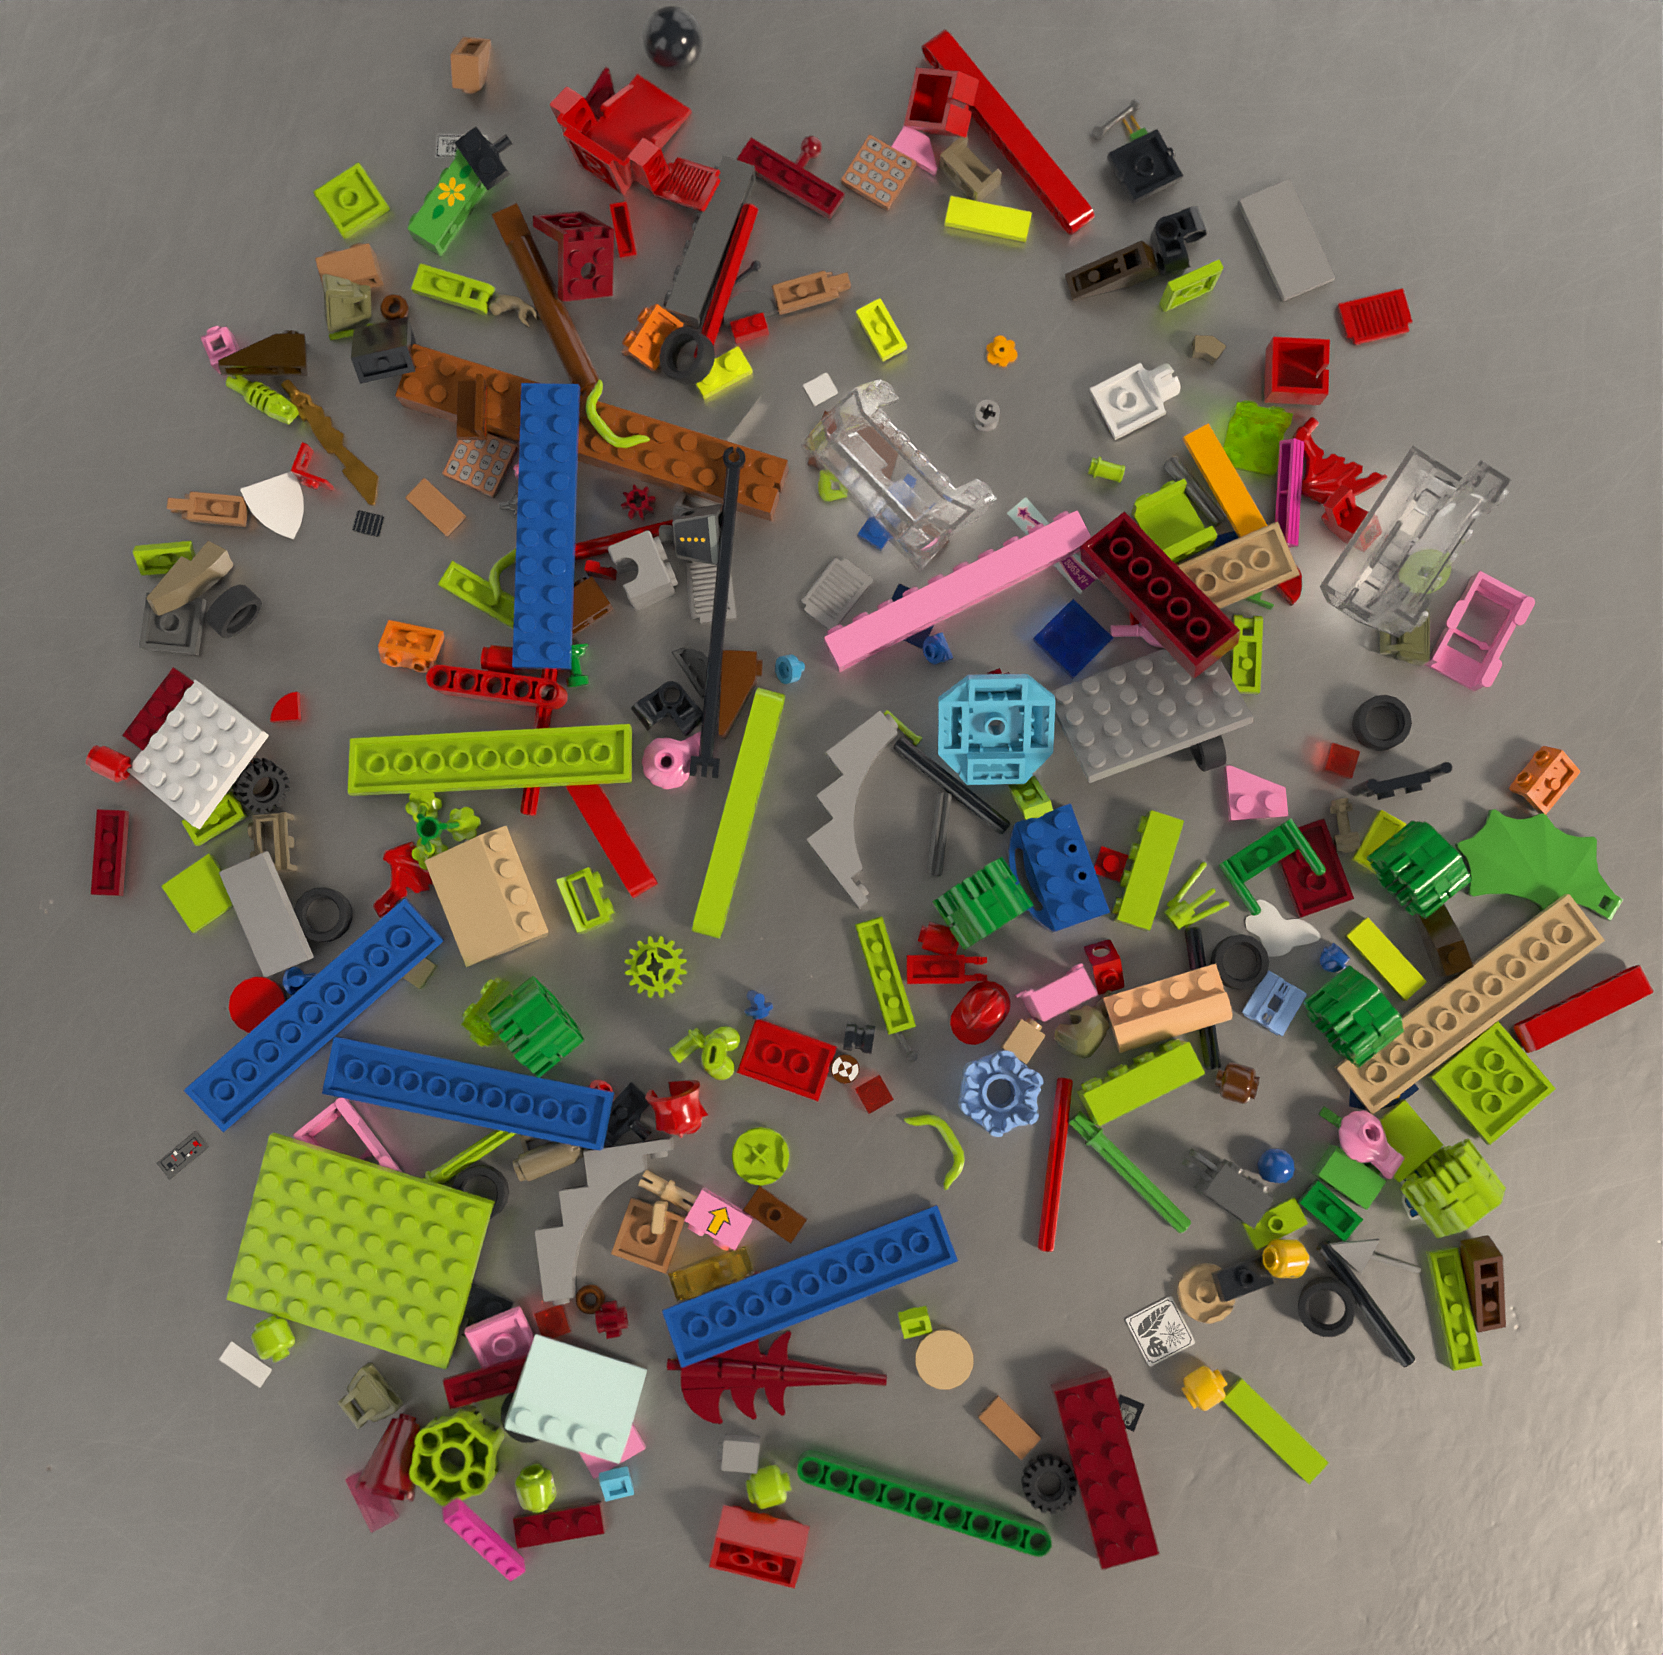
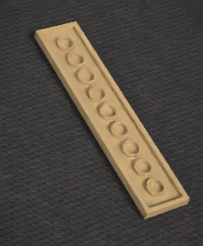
M1564 894L1473 962L1474 967L1461 971L1401 1016L1404 1032L1358 1069L1354 1066V1063L1351 1064L1347 1059H1344L1335 1066V1069L1366 1110L1373 1115L1605 940L1570 894Z

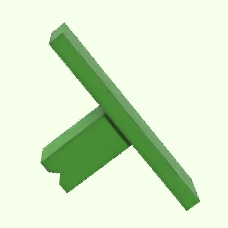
M1263 591L1244 599L1270 610L1274 606V604L1260 599Z
M1323 1106L1318 1115L1339 1129L1342 1118Z

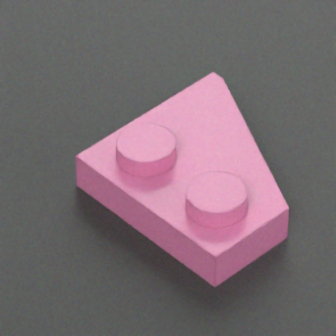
M1231 765L1224 767L1229 821L1288 816L1285 787Z

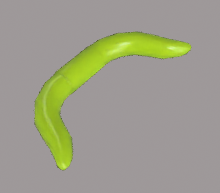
M599 379L589 394L585 407L587 418L603 439L617 448H629L648 442L650 438L645 435H634L625 438L615 435L598 415L596 403L603 389V383Z
M516 548L499 559L490 570L489 583L496 601L499 600L502 592L499 580L502 571L516 562Z
M926 1114L904 1118V1121L909 1125H931L936 1127L941 1133L954 1156L953 1166L945 1176L943 1183L944 1189L948 1190L953 1181L962 1172L965 1162L964 1151L946 1121L935 1115Z

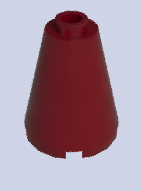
M399 1414L398 1418L391 1419L357 1480L355 1488L364 1491V1488L372 1489L371 1494L398 1501H404L406 1495L409 1502L414 1501L416 1484L412 1482L409 1472L416 1447L415 1438L420 1432V1425L415 1423L416 1417Z

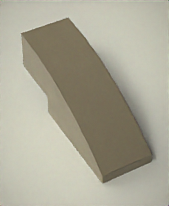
M207 541L191 561L181 556L146 597L153 612L160 616L191 602L221 580L234 566L227 550Z

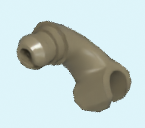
M498 295L496 300L489 304V309L494 316H498L507 310L515 309L519 311V318L525 327H530L527 323L529 316L534 315L537 321L540 319L536 309L517 296Z

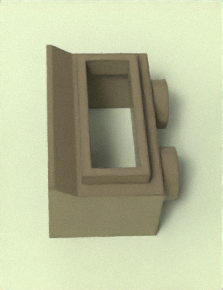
M282 812L252 816L253 823L248 824V835L251 840H254V851L250 852V858L266 852L264 822L273 821L274 866L277 873L297 871V865L290 864L289 848H294L295 842L294 838L288 835L287 822L294 821V815Z

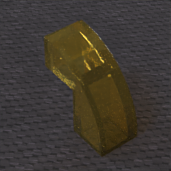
M742 1246L736 1248V1250L732 1249L707 1257L667 1274L678 1302L695 1298L721 1285L739 1282L755 1273L746 1247Z

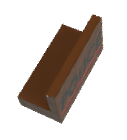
M476 374V381H458L456 430L458 440H487L489 385L482 374Z

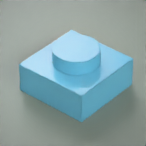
M628 1466L599 1473V1482L605 1502L634 1495V1486Z

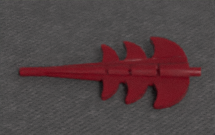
M790 1330L783 1332L773 1341L767 1354L760 1352L758 1338L683 1368L680 1365L679 1359L668 1358L667 1370L681 1371V1391L690 1409L703 1420L714 1424L723 1423L719 1402L724 1390H730L736 1407L744 1415L755 1420L757 1413L754 1407V1397L758 1388H765L769 1404L777 1413L784 1416L786 1414L784 1407L786 1387L844 1384L886 1386L887 1374L855 1372L788 1359L787 1348L792 1334Z

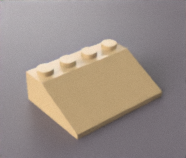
M507 826L479 835L425 860L426 867L466 968L548 936L549 931Z

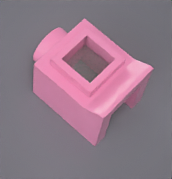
M215 326L208 329L207 335L200 338L210 359L211 366L221 375L218 360L239 351L240 348L234 334L227 327Z

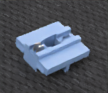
M1267 971L1263 980L1252 990V994L1241 1012L1245 1017L1269 1029L1275 1035L1283 1036L1307 994L1273 972ZM1272 996L1280 1000L1279 1006L1274 1011L1267 1006Z

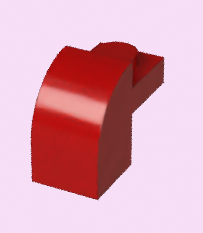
M1343 484L1335 493H1332L1327 498L1326 503L1323 505L1326 512L1321 516V519L1326 527L1343 542L1361 552L1380 532L1375 515L1357 506L1352 490Z

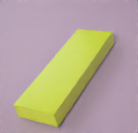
M951 196L945 226L1026 243L1032 212Z
M1368 917L1364 918L1344 936L1403 1001H1407L1427 983L1421 974Z

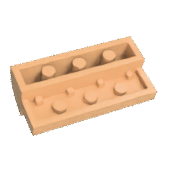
M1216 964L1103 997L1119 1053L1232 1020L1229 998L1224 990Z

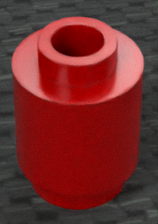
M499 645L483 647L481 669L517 675L518 671L523 670V668L512 667L513 647Z
M94 746L86 757V765L90 767L91 771L116 783L126 780L130 776L127 769L132 768L131 758L107 746Z
M929 921L928 926L922 925L917 940L922 943L921 949L946 956L948 954L956 955L959 943L951 932V927Z

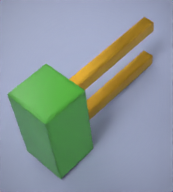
M1130 115V118L1138 129L1134 133L1125 118L1122 119L1130 132V141L1148 133L1145 127L1140 128L1133 115Z

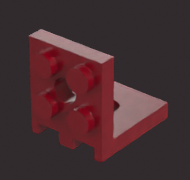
M584 211L533 215V227L558 242V299L566 302L613 296L614 229ZM586 263H590V272L586 276H582V267Z

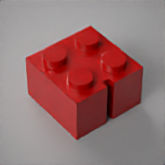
M916 67L904 126L928 134L966 138L972 114L971 111H968V108L974 105L979 80L959 71Z
M1273 337L1266 347L1264 403L1321 405L1329 394V369L1326 368L1329 365L1330 339Z

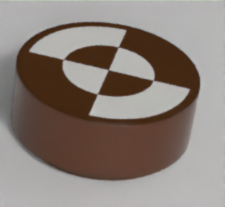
M847 1054L836 1057L831 1065L833 1078L843 1084L853 1082L860 1072L858 1061L853 1056Z

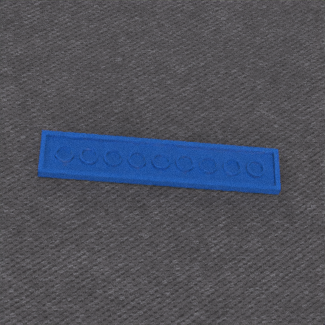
M521 383L513 668L571 669L580 386L578 384Z
M407 898L403 899L184 1089L185 1093L224 1133L437 948L444 939Z
M342 1037L333 1038L322 1094L599 1151H602L604 1147L614 1092L542 1077L537 1078L532 1075Z
M938 1205L665 1308L662 1310L680 1365L683 1368L958 1262Z

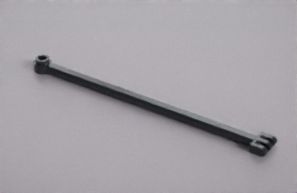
M733 446L726 449L723 454L726 476L699 757L691 756L689 776H696L697 765L702 766L701 777L707 778L708 766L713 767L712 778L716 779L719 776L720 759L713 758L740 470L746 462L745 453L739 447L736 448V453L740 456L737 462L729 460L730 454L734 453Z

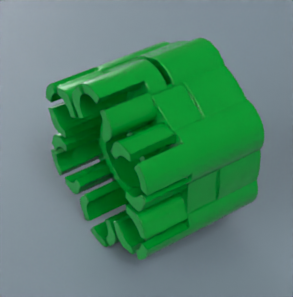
M1410 821L1367 856V860L1372 862L1370 865L1377 872V881L1384 889L1400 877L1398 881L1387 889L1389 894L1394 896L1408 885L1406 889L1396 896V900L1403 906L1412 899L1413 901L1404 909L1412 916L1417 913L1421 917L1427 918L1472 881L1458 851L1427 822Z
M1003 857L983 867L984 869H980L971 875V878H966L961 884L958 883L932 901L947 926L953 925L950 930L963 950L974 945L1034 905L1020 883L1015 884L1018 880Z
M1350 965L1345 967L1303 1002L1308 1011L1306 1015L1311 1023H1314L1319 1018L1322 1019L1315 1025L1322 1034L1333 1027L1324 1035L1328 1043H1331L1339 1037L1331 1047L1339 1055L1345 1056L1351 1064L1354 1063V1066L1358 1069L1404 1032L1402 1017L1372 980Z
M532 975L512 992L513 996L509 994L489 1010L487 1014L492 1021L490 1025L495 1032L501 1028L503 1029L498 1036L504 1043L514 1038L507 1045L509 1050L514 1053L518 1048L521 1049L513 1056L523 1066H527L533 1074L535 1073L537 1078H540L561 1061L562 1057H566L583 1043L585 1039L577 1023L553 993Z

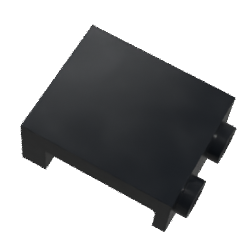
M408 317L353 330L351 360L360 384L416 371L410 351L411 346L416 344V339Z

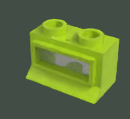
M587 867L568 876L556 879L577 933L583 934L613 921L611 914L615 913L609 897L605 899L600 888L604 887V883L598 871L593 872L592 868Z

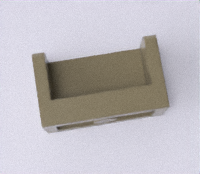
M959 137L940 154L939 167L970 200L981 202L1000 185L1002 172L997 169L992 173L967 147L968 137Z

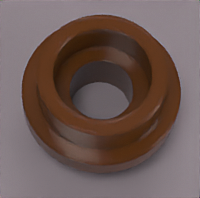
M392 294L383 299L380 311L387 321L406 317L409 312V306L402 296ZM394 306L400 307L399 311L391 313V309Z
M594 1284L583 1286L576 1294V1305L585 1314H595V1311L602 1309L601 1305L605 1302L603 1290ZM587 1294H593L596 1297L594 1304H589L586 1301Z

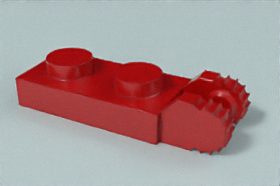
M906 955L907 984H965V982L987 981V975L983 973L965 975V964L983 965L987 963V957Z

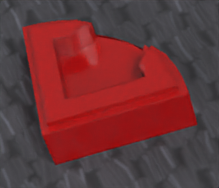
M586 560L584 570L589 577L593 576L595 578L616 581L617 570L611 566L609 568L600 566V562Z
M1298 567L1299 576L1274 586L1291 606L1299 599L1302 591V574Z
M292 692L280 698L272 709L270 722L301 721L300 693Z

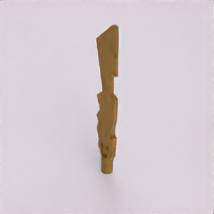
M290 379L285 380L281 387L289 395L290 402L297 407L303 422L307 420L310 423L314 435L328 454L334 453L346 467L341 470L366 502L371 506L374 505L378 475L343 446L344 433L332 427L331 418L325 416L323 408L314 404L310 395L300 392Z

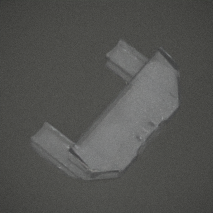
M879 379L855 387L817 423L802 442L801 447L815 465L920 572L954 533L975 523L997 498L992 494L991 488L985 482L978 479L956 489L950 484L948 476L938 471L930 463L929 457L924 452L917 450L910 443L909 436L902 430L897 429L890 422V417L880 409L897 403L899 398L889 383Z
M1412 446L1319 586L1326 602L1353 620L1395 637H1400L1405 632L1411 633L1416 626L1420 627L1429 615L1426 609L1431 601L1427 598L1424 599L1429 590L1433 592L1440 584L1443 577L1439 574L1444 567L1449 568L1457 558L1458 553L1455 550L1460 543L1464 545L1472 535L1474 530L1470 527L1475 519L1484 512L1489 514L1495 505L1499 506L1509 493L1505 488L1511 479L1481 460L1461 477L1415 446ZM1412 509H1415L1423 514V517L1412 534L1408 535L1400 530V527ZM1369 575L1380 581L1377 586L1366 580Z

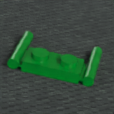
M1292 818L1218 865L1253 916L1261 913V907L1244 882L1296 849H1299L1316 875L1320 876L1326 871V868Z

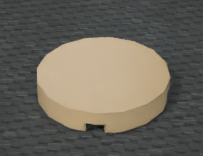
M1201 1263L1193 1265L1183 1273L1178 1282L1177 1297L1181 1308L1189 1317L1202 1323L1211 1324L1221 1321L1234 1308L1235 1299L1228 1302H1220L1211 1273L1222 1268L1215 1264Z
M937 1329L927 1334L919 1342L915 1352V1365L920 1377L928 1385L937 1389L950 1390L960 1386L969 1377L973 1368V1352L968 1341L960 1333L951 1329Z

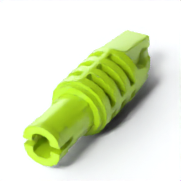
M231 375L232 377L228 376L226 379V386L229 389L244 396L247 404L273 419L289 425L299 414L297 407L283 395L261 382H251L241 375Z

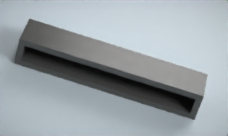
M726 156L722 157L720 165L716 164L714 167L720 170L718 178L721 181L705 212H702L701 215L697 214L692 226V231H694L691 241L687 240L683 249V256L685 258L682 266L678 265L675 269L673 276L674 287L672 291H667L663 303L666 311L682 323L698 329L722 270L742 206L747 203L756 180L755 166Z

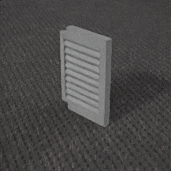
M835 557L800 600L806 605L803 611L829 630L840 624L874 579L847 558H844L841 562Z
M695 561L685 563L684 568L691 619L700 618V624L712 622L717 565ZM731 574L726 620L737 619Z

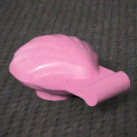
M701 731L681 742L669 737L656 738L645 748L641 761L643 773L653 785L663 789H672L682 786L685 780H688L691 756L699 757Z
M1363 1110L1352 1111L1341 1120V1127L1338 1133L1341 1148L1346 1152V1155L1360 1163L1371 1162L1385 1178L1392 1179L1404 1161V1157L1387 1143L1386 1134L1380 1120Z

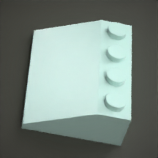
M535 1334L505 1419V1429L620 1464L631 1431L647 1369Z

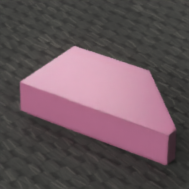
M904 126L891 147L917 161L916 166L935 176L937 166L929 137L913 128Z

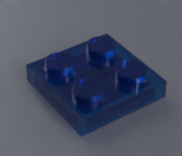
M1072 599L1033 638V641L1065 673L1074 679L1114 637Z

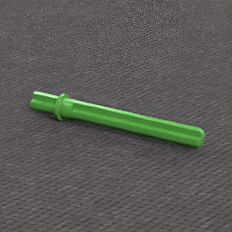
M1081 1111L1070 1119L1069 1124L1086 1140L1085 1144L1087 1146L1091 1145L1178 1233H1183L1189 1228L1191 1224L1190 1219L1102 1133L1103 1129L1101 1127L1097 1128Z

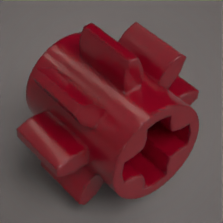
M634 484L632 491L629 493L623 492L627 502L622 503L621 507L623 510L630 509L628 512L630 520L637 516L643 522L645 515L655 513L650 504H654L657 501L655 496L647 497L649 494L647 486L641 490L637 489ZM637 499L642 500L641 507H636Z
M617 1300L603 1302L601 1305L602 1310L595 1311L598 1333L606 1332L607 1339L621 1337L622 1329L628 1328L626 1307H618Z

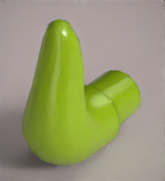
M820 471L818 492L822 500L831 502L850 496L844 490L831 489V471Z

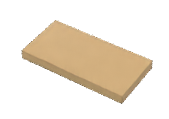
M1278 521L1177 565L1219 609L1300 575Z

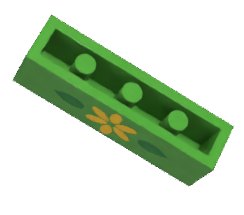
M457 149L455 159L449 168L447 167L442 171L439 182L434 190H430L425 196L424 204L419 212L411 216L407 228L413 240L440 257L487 190L459 149Z

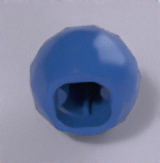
M1278 1148L1266 1150L1259 1157L1257 1163L1258 1172L1262 1180L1268 1182L1286 1183L1293 1177L1295 1171L1294 1161L1290 1154Z

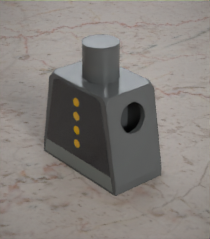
M723 504L679 511L673 518V525L660 526V541L675 543V553L679 559L717 565Z

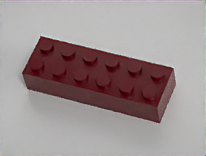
M1125 511L1080 546L1081 561L1193 679L1238 644L1241 630Z
M1107 1370L1051 1384L1095 1554L1101 1570L1160 1555L1112 1376Z

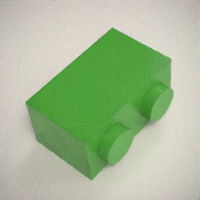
M1331 1144L1311 1172L1354 1204L1368 1210L1386 1183V1180L1379 1176L1381 1172L1369 1162L1362 1164L1352 1160L1346 1155L1341 1146L1339 1148Z

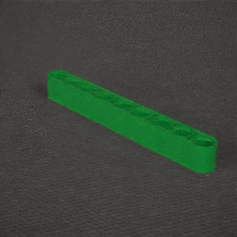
M815 1450L804 1451L798 1459L797 1474L800 1480L806 1484L1031 1556H1045L1052 1548V1540L1048 1529L1038 1521ZM806 1461H814L819 1468L813 1473H808L803 1469V1464ZM835 1470H842L847 1474V1477L841 1482H836L831 1478V1473ZM864 1479H870L875 1483V1486L872 1490L864 1491L859 1487V1483ZM892 1488H899L903 1491V1495L900 1499L892 1500L887 1495L888 1491ZM921 1497H927L932 1501L931 1505L925 1509L917 1507L915 1503ZM955 1506L959 1508L960 1512L956 1517L949 1518L944 1514L945 1509ZM976 1516H986L988 1518L987 1523L982 1527L975 1526L972 1522ZM1012 1524L1016 1526L1015 1533L1010 1536H1005L1001 1533L1005 1525ZM1039 1533L1045 1536L1041 1544L1033 1545L1030 1543V1538L1034 1534Z

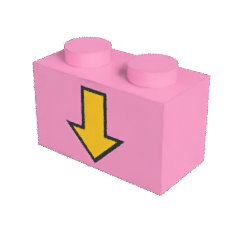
M704 1187L684 1221L689 1223L688 1229L700 1236H703L704 1233L714 1238L713 1243L716 1246L728 1251L729 1248L736 1250L753 1217Z

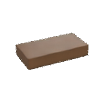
M425 478L405 497L446 537L466 518L454 504Z
M999 1395L978 1415V1418L1020 1460L1042 1439Z

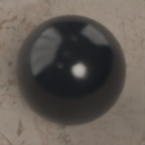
M676 6L663 7L655 11L645 23L642 35L643 47L648 58L657 67L670 72L682 71L694 64L702 51V29L697 19L689 11Z

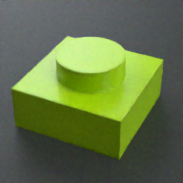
M926 1306L912 1307L906 1311L898 1312L904 1339L933 1332Z

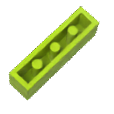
M1153 810L1147 812L1146 816L1141 815L1136 830L1140 832L1138 843H1132L1128 859H1131L1132 862L1129 871L1124 870L1119 886L1123 887L1120 898H1115L1111 913L1115 914L1114 922L1145 932L1151 930L1184 820Z

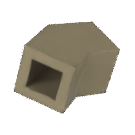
M1195 335L1192 340V358L1205 359L1211 365H1214L1224 352L1226 345L1214 336Z

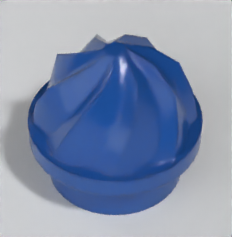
M1332 943L1329 947L1325 946L1323 948L1320 964L1325 971L1335 973L1347 967L1346 963L1351 958L1338 945Z

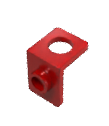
M302 442L290 471L298 479L302 480L301 484L311 489L317 490L318 486L333 491L334 486L328 480L306 472L314 451L307 443ZM305 454L304 461L301 464L302 457Z
M1107 939L1084 946V952L1092 966L1097 994L1101 995L1105 994L1107 990L1112 992L1124 988L1121 958L1112 941ZM1098 949L1109 950V953L1102 957L1093 955Z

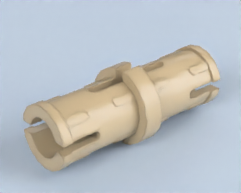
M646 1169L643 1177L653 1183L640 1179L638 1186L661 1197V1201L667 1200L689 1213L692 1205L686 1203L683 1199L694 1204L698 1196H694L675 1185L676 1182L672 1180L668 1182Z

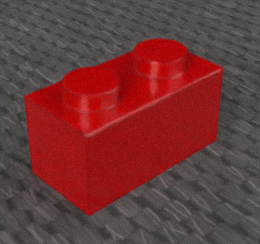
M763 312L730 322L736 344L769 335Z

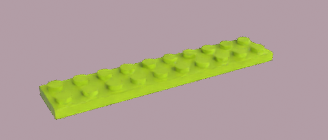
M630 724L350 738L348 794L351 796L632 782V727Z

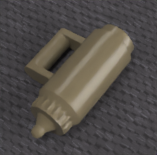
M519 1134L524 1152L513 1160V1167L521 1182L524 1180L530 1182L576 1163L578 1159L584 1157L583 1151H585V1148L551 1141L530 1150L528 1143L539 1138Z

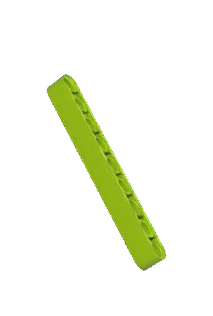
M759 687L756 690L696 910L692 932L718 939L721 938L781 717L785 694Z

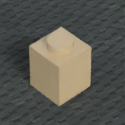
M1029 1017L1026 1021L1018 1019L1000 1048L1013 1052L1020 1061L1027 1064L1046 1036L1040 1032L1043 1026Z

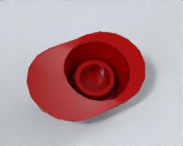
M983 981L974 985L951 1014L950 1025L956 1038L969 1045L981 1044L988 1040L1003 1023L1010 1011L1011 1000L1008 992L1002 985L993 981Z

